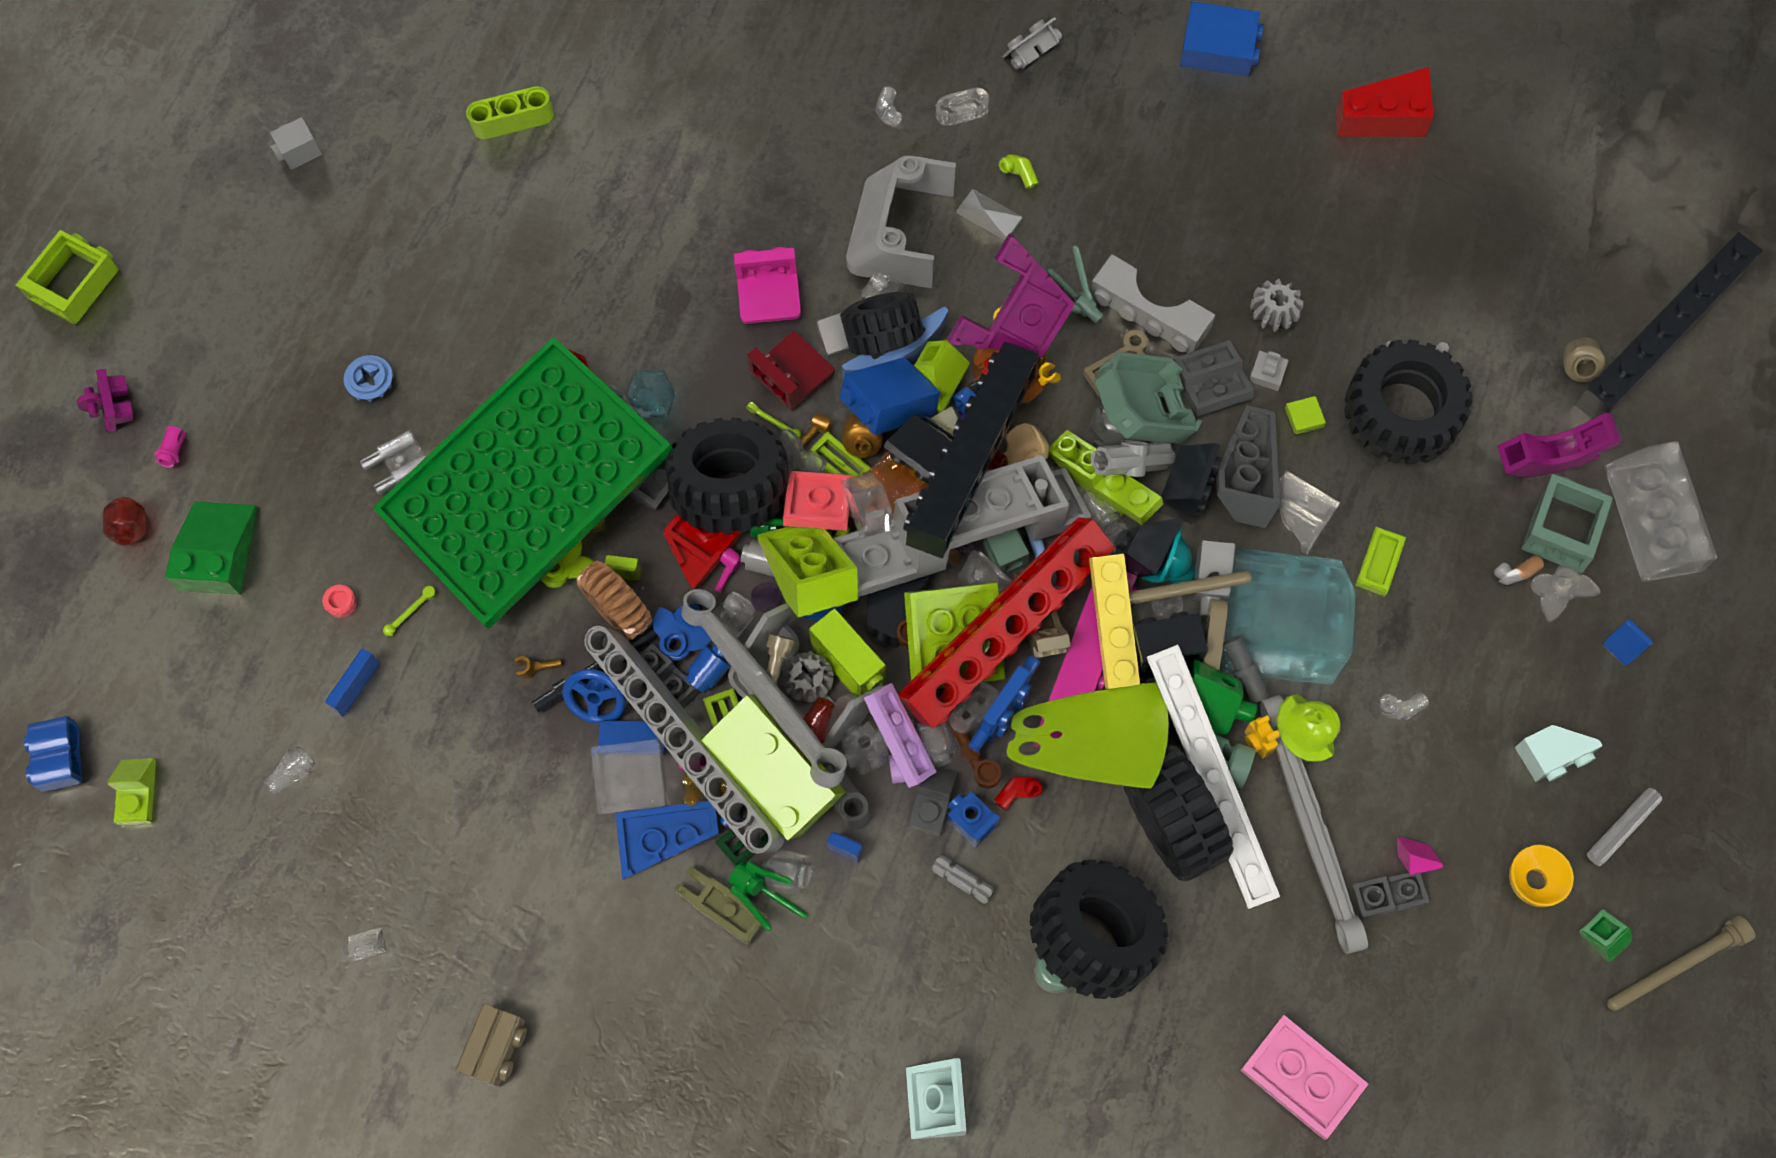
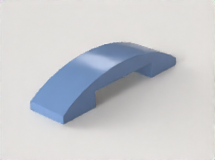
M946 306L921 320L924 333L916 341L900 349L887 352L875 360L871 355H859L841 366L842 378L844 379L845 373L903 357L911 364L916 363L928 341H939L948 326V309Z

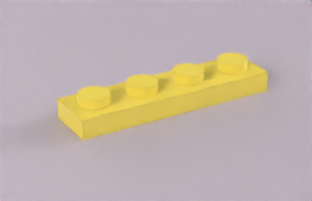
M1124 554L1089 558L1105 689L1140 685Z

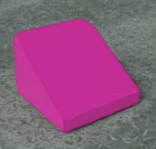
M1397 837L1398 857L1410 875L1443 868V863L1430 845L1404 837Z

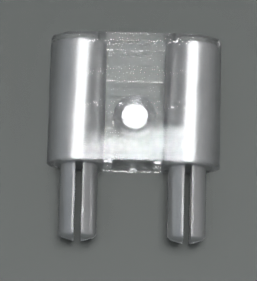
M408 430L378 446L377 452L362 459L360 463L365 470L382 461L386 463L392 476L374 485L376 492L381 494L396 486L425 458V455L412 432Z

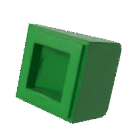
M1603 909L1580 930V934L1609 962H1612L1632 942L1630 927Z

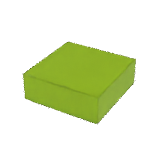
M1316 396L1286 404L1285 411L1295 435L1325 427L1326 421Z
M606 555L605 564L611 567L622 579L640 580L642 569L638 559Z

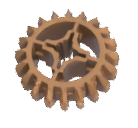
M596 560L591 565L586 566L577 577V585L589 603L614 629L621 631L627 639L633 640L636 636H640L651 624L652 617L650 612L646 609L640 598L605 563Z

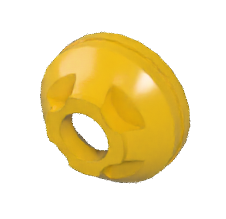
M1532 845L1523 849L1515 856L1509 868V880L1513 891L1522 901L1535 907H1551L1559 904L1567 898L1573 887L1574 875L1569 861L1562 853L1549 846ZM1529 871H1538L1543 875L1545 885L1542 889H1534L1529 886L1526 879Z

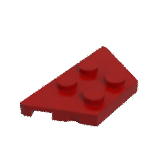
M677 514L663 530L664 537L692 590L700 588L720 563L722 554L728 548H732L743 534L741 530L733 531V534L726 535L722 531H716L715 534L708 533L702 527L697 529L688 524V521L685 522Z

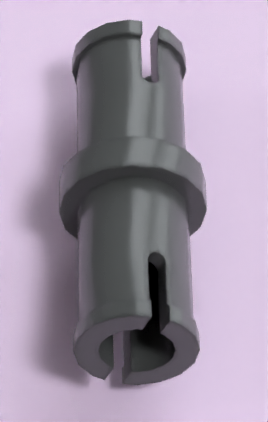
M1236 636L1224 642L1223 647L1226 649L1235 668L1233 674L1235 678H1239L1242 682L1249 701L1256 703L1268 697L1270 694L1257 670L1259 665L1257 661L1252 660L1242 636Z

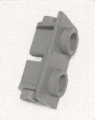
M1052 18L1047 23L1041 19L1029 29L1030 35L1025 38L1019 35L1007 44L1009 50L1002 56L1003 59L1011 55L1013 67L1015 69H1024L1039 57V54L1034 49L1035 46L1044 54L1053 46L1059 44L1062 34L1057 28L1053 29L1051 26L1056 18Z

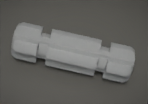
M940 855L933 864L932 870L934 873L942 878L946 876L948 882L969 895L973 893L974 898L980 902L987 903L994 893L993 886L985 881L981 883L979 877L958 864L952 865V861L947 857Z

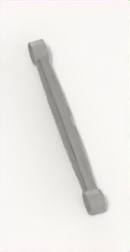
M694 589L687 592L682 605L681 614L683 619L693 626L703 627L754 696L811 761L810 776L813 782L824 788L838 786L843 780L847 766L845 756L838 750L823 747L769 675L714 613L716 605L714 596L702 589ZM700 604L708 608V610L696 611L689 606ZM829 763L837 767L839 771L827 773L822 771L817 765Z
M1280 695L1259 701L1261 718L1265 715L1269 716V724L1273 731L1277 730L1276 717L1279 706L1284 701ZM1279 737L1275 739L1279 744L1276 748L1278 759L1304 838L1336 919L1335 928L1340 946L1345 954L1368 949V938L1360 918L1355 916L1327 826L1324 825L1321 817V809L1302 759L1293 755Z

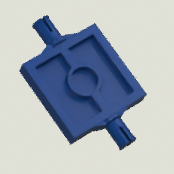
M1029 656L1024 665L1017 668L982 719V724L977 728L978 731L967 744L972 751L979 753L986 741L992 743L996 736L1002 738L1012 723L1010 719L1014 710L1021 711L1030 697L1028 695L1032 687L1029 685L1030 677L1040 665V662L1035 657Z

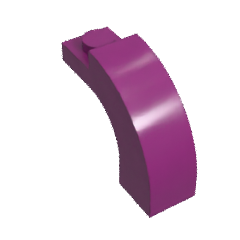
M1604 413L1562 433L1547 436L1522 433L1497 447L1507 475L1536 477L1567 471L1600 459V453L1622 442L1613 415Z

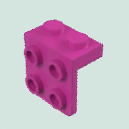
M776 247L765 251L745 250L742 253L734 254L742 323L753 324L793 320L801 316L794 248Z

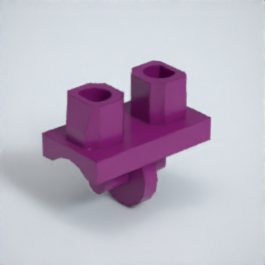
M106 369L96 370L98 393H94L93 387H86L84 389L85 394L77 399V406L79 410L88 412L91 418L98 417V410L102 409L106 432H116V424L133 421L130 401L114 403L112 401V397L128 395L125 376H107Z

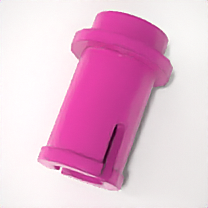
M168 426L160 448L154 452L155 462L167 468H172L174 464L179 463L180 458L178 454L187 433L181 431L178 427Z

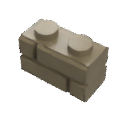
M482 1003L455 1071L499 1087L501 1081L506 1082L512 1072L514 1062L510 1059L515 1047L520 1048L525 1040L527 1028L524 1027L526 1021L519 1016Z

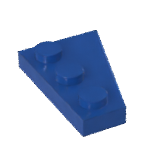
M709 801L616 812L622 880L719 835L717 810Z

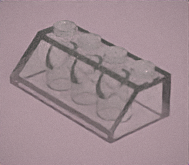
M1678 441L1647 446L1604 466L1641 582L1703 572L1718 558Z

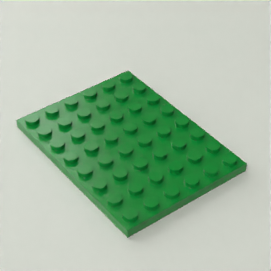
M553 336L372 509L487 629H490L661 464L674 448Z

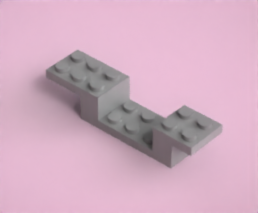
M1040 455L986 472L943 559L906 545L907 531L903 530V526L908 513H915L917 509L916 501L919 492L895 500L892 521L833 539L857 567L858 597L946 570L949 550L1022 526L1026 527L1034 542L1062 533L1078 517L1092 519V516L1066 467L1051 471L1044 456Z

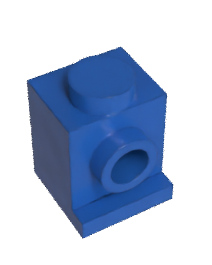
M972 791L966 797L960 793L948 805L951 811L948 813L947 820L975 848L999 826L1000 817L996 813L994 814ZM973 809L977 812L978 816L975 819H969L966 817L965 812Z

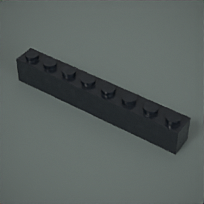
M1738 232L1585 390L1575 405L1592 419L1604 413L1610 414L1742 277L1764 250Z
M1007 342L1002 344L998 353H992L988 363L989 371L987 375L981 374L976 387V396L971 395L965 407L964 413L966 415L964 419L959 418L953 430L954 438L952 442L946 441L941 453L942 461L940 465L934 464L930 472L928 488H922L919 492L915 513L909 512L906 517L903 530L907 531V546L943 559L1036 374L1038 353Z

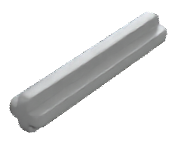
M1651 787L1645 790L1587 852V858L1596 866L1604 864L1659 805L1663 799L1662 795Z

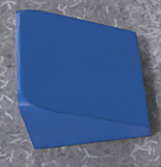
M1628 619L1603 644L1626 666L1653 642L1632 620Z

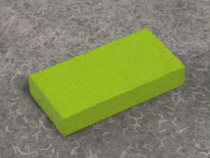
M1375 527L1355 586L1386 596L1406 537Z

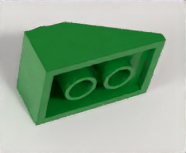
M194 501L171 547L165 579L178 591L240 595L258 507L256 505Z

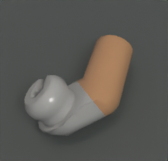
M1533 555L1514 569L1504 562L1494 570V575L1500 579L1499 582L1501 584L1510 585L1533 576L1544 567V562L1537 555Z

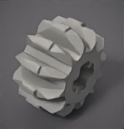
M1280 278L1275 281L1274 285L1266 280L1262 288L1258 287L1254 291V299L1251 300L1250 307L1254 311L1253 320H1262V329L1269 324L1272 325L1274 332L1279 329V326L1287 330L1292 322L1296 323L1299 320L1300 311H1302L1304 303L1300 300V290H1291L1292 282L1285 286L1282 285Z

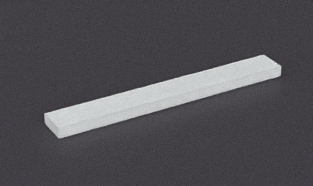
M1175 645L1146 657L1186 757L1192 762L1195 770L1203 778L1206 787L1213 795L1214 801L1223 815L1224 822L1228 826L1234 848L1228 861L1247 908L1250 909L1280 897L1179 646Z

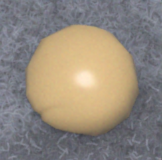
M1028 423L1015 425L1006 433L1004 439L1007 443V450L1002 455L1008 465L1043 455L1045 460L1048 458V441L1044 434L1034 425Z

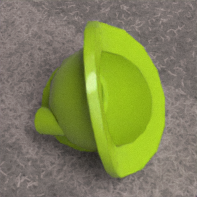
M1297 694L1288 696L1279 706L1276 717L1277 730L1280 733L1283 744L1293 755L1305 761L1319 762L1332 757L1335 751L1333 741L1340 732V719L1337 712L1331 706L1320 701H1307Z

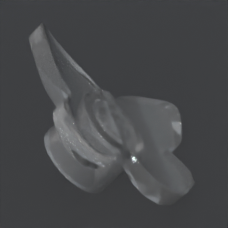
M782 430L779 439L786 449L788 475L789 471L822 473L827 463L826 459L821 455H817L812 450H803L801 440L792 430Z
M1560 564L1554 575L1540 574L1531 582L1533 593L1543 596L1541 607L1548 621H1554L1565 609L1568 600H1572L1574 597H1595L1601 591L1589 577L1580 575L1579 572Z

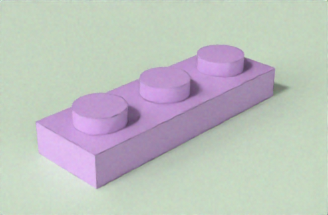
M893 684L885 685L864 697L869 711L908 788L918 785L935 774L936 770Z

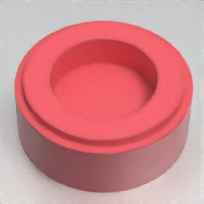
M338 584L326 590L322 603L325 610L331 616L344 618L355 610L357 598L348 586Z

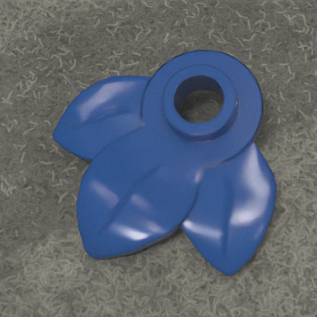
M698 604L689 606L693 610L701 611ZM682 606L674 614L665 608L659 607L653 619L654 631L661 638L659 642L660 651L671 661H680L686 658L690 651L703 650L712 641L702 626H693L683 619L681 614ZM675 640H680V649L673 651L671 644Z

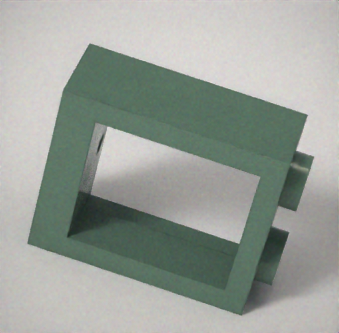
M1551 474L1541 489L1521 549L1583 573L1594 559L1613 497L1602 493L1598 489L1588 488L1575 483L1567 477ZM1552 498L1595 514L1586 544L1543 527Z

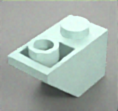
M1551 725L1524 738L1515 749L1535 782L1545 777L1550 782L1566 774L1565 767L1575 763L1579 768L1596 759L1593 753L1603 745L1598 739Z

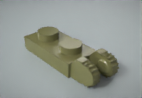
M690 866L686 871L688 877L705 888L699 896L692 893L686 886L678 883L673 890L690 902L696 910L749 945L762 925L742 901L730 893V889L714 878L709 879ZM760 911L765 919H767V915Z

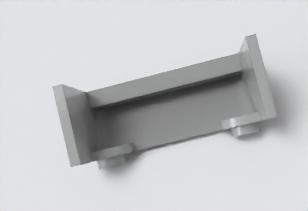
M908 155L897 159L866 179L846 254V265L852 274L932 289L934 255L906 251L905 234L899 229L886 227L896 188L954 197L956 163Z
M785 603L763 614L744 647L766 672L771 656L768 654L769 648L766 647L769 633L795 640L792 653H788L787 658H783L777 687L800 714L823 747L834 748L869 713L864 697L883 686L879 685L859 697L853 694H845L839 697L836 702L827 694L815 702H800L788 695L782 684V671L786 661L797 654L799 640L795 632L787 625L794 611ZM731 666L728 671V678L734 690L742 698L747 695H754ZM802 669V676L798 680L806 679L811 687H813V679Z

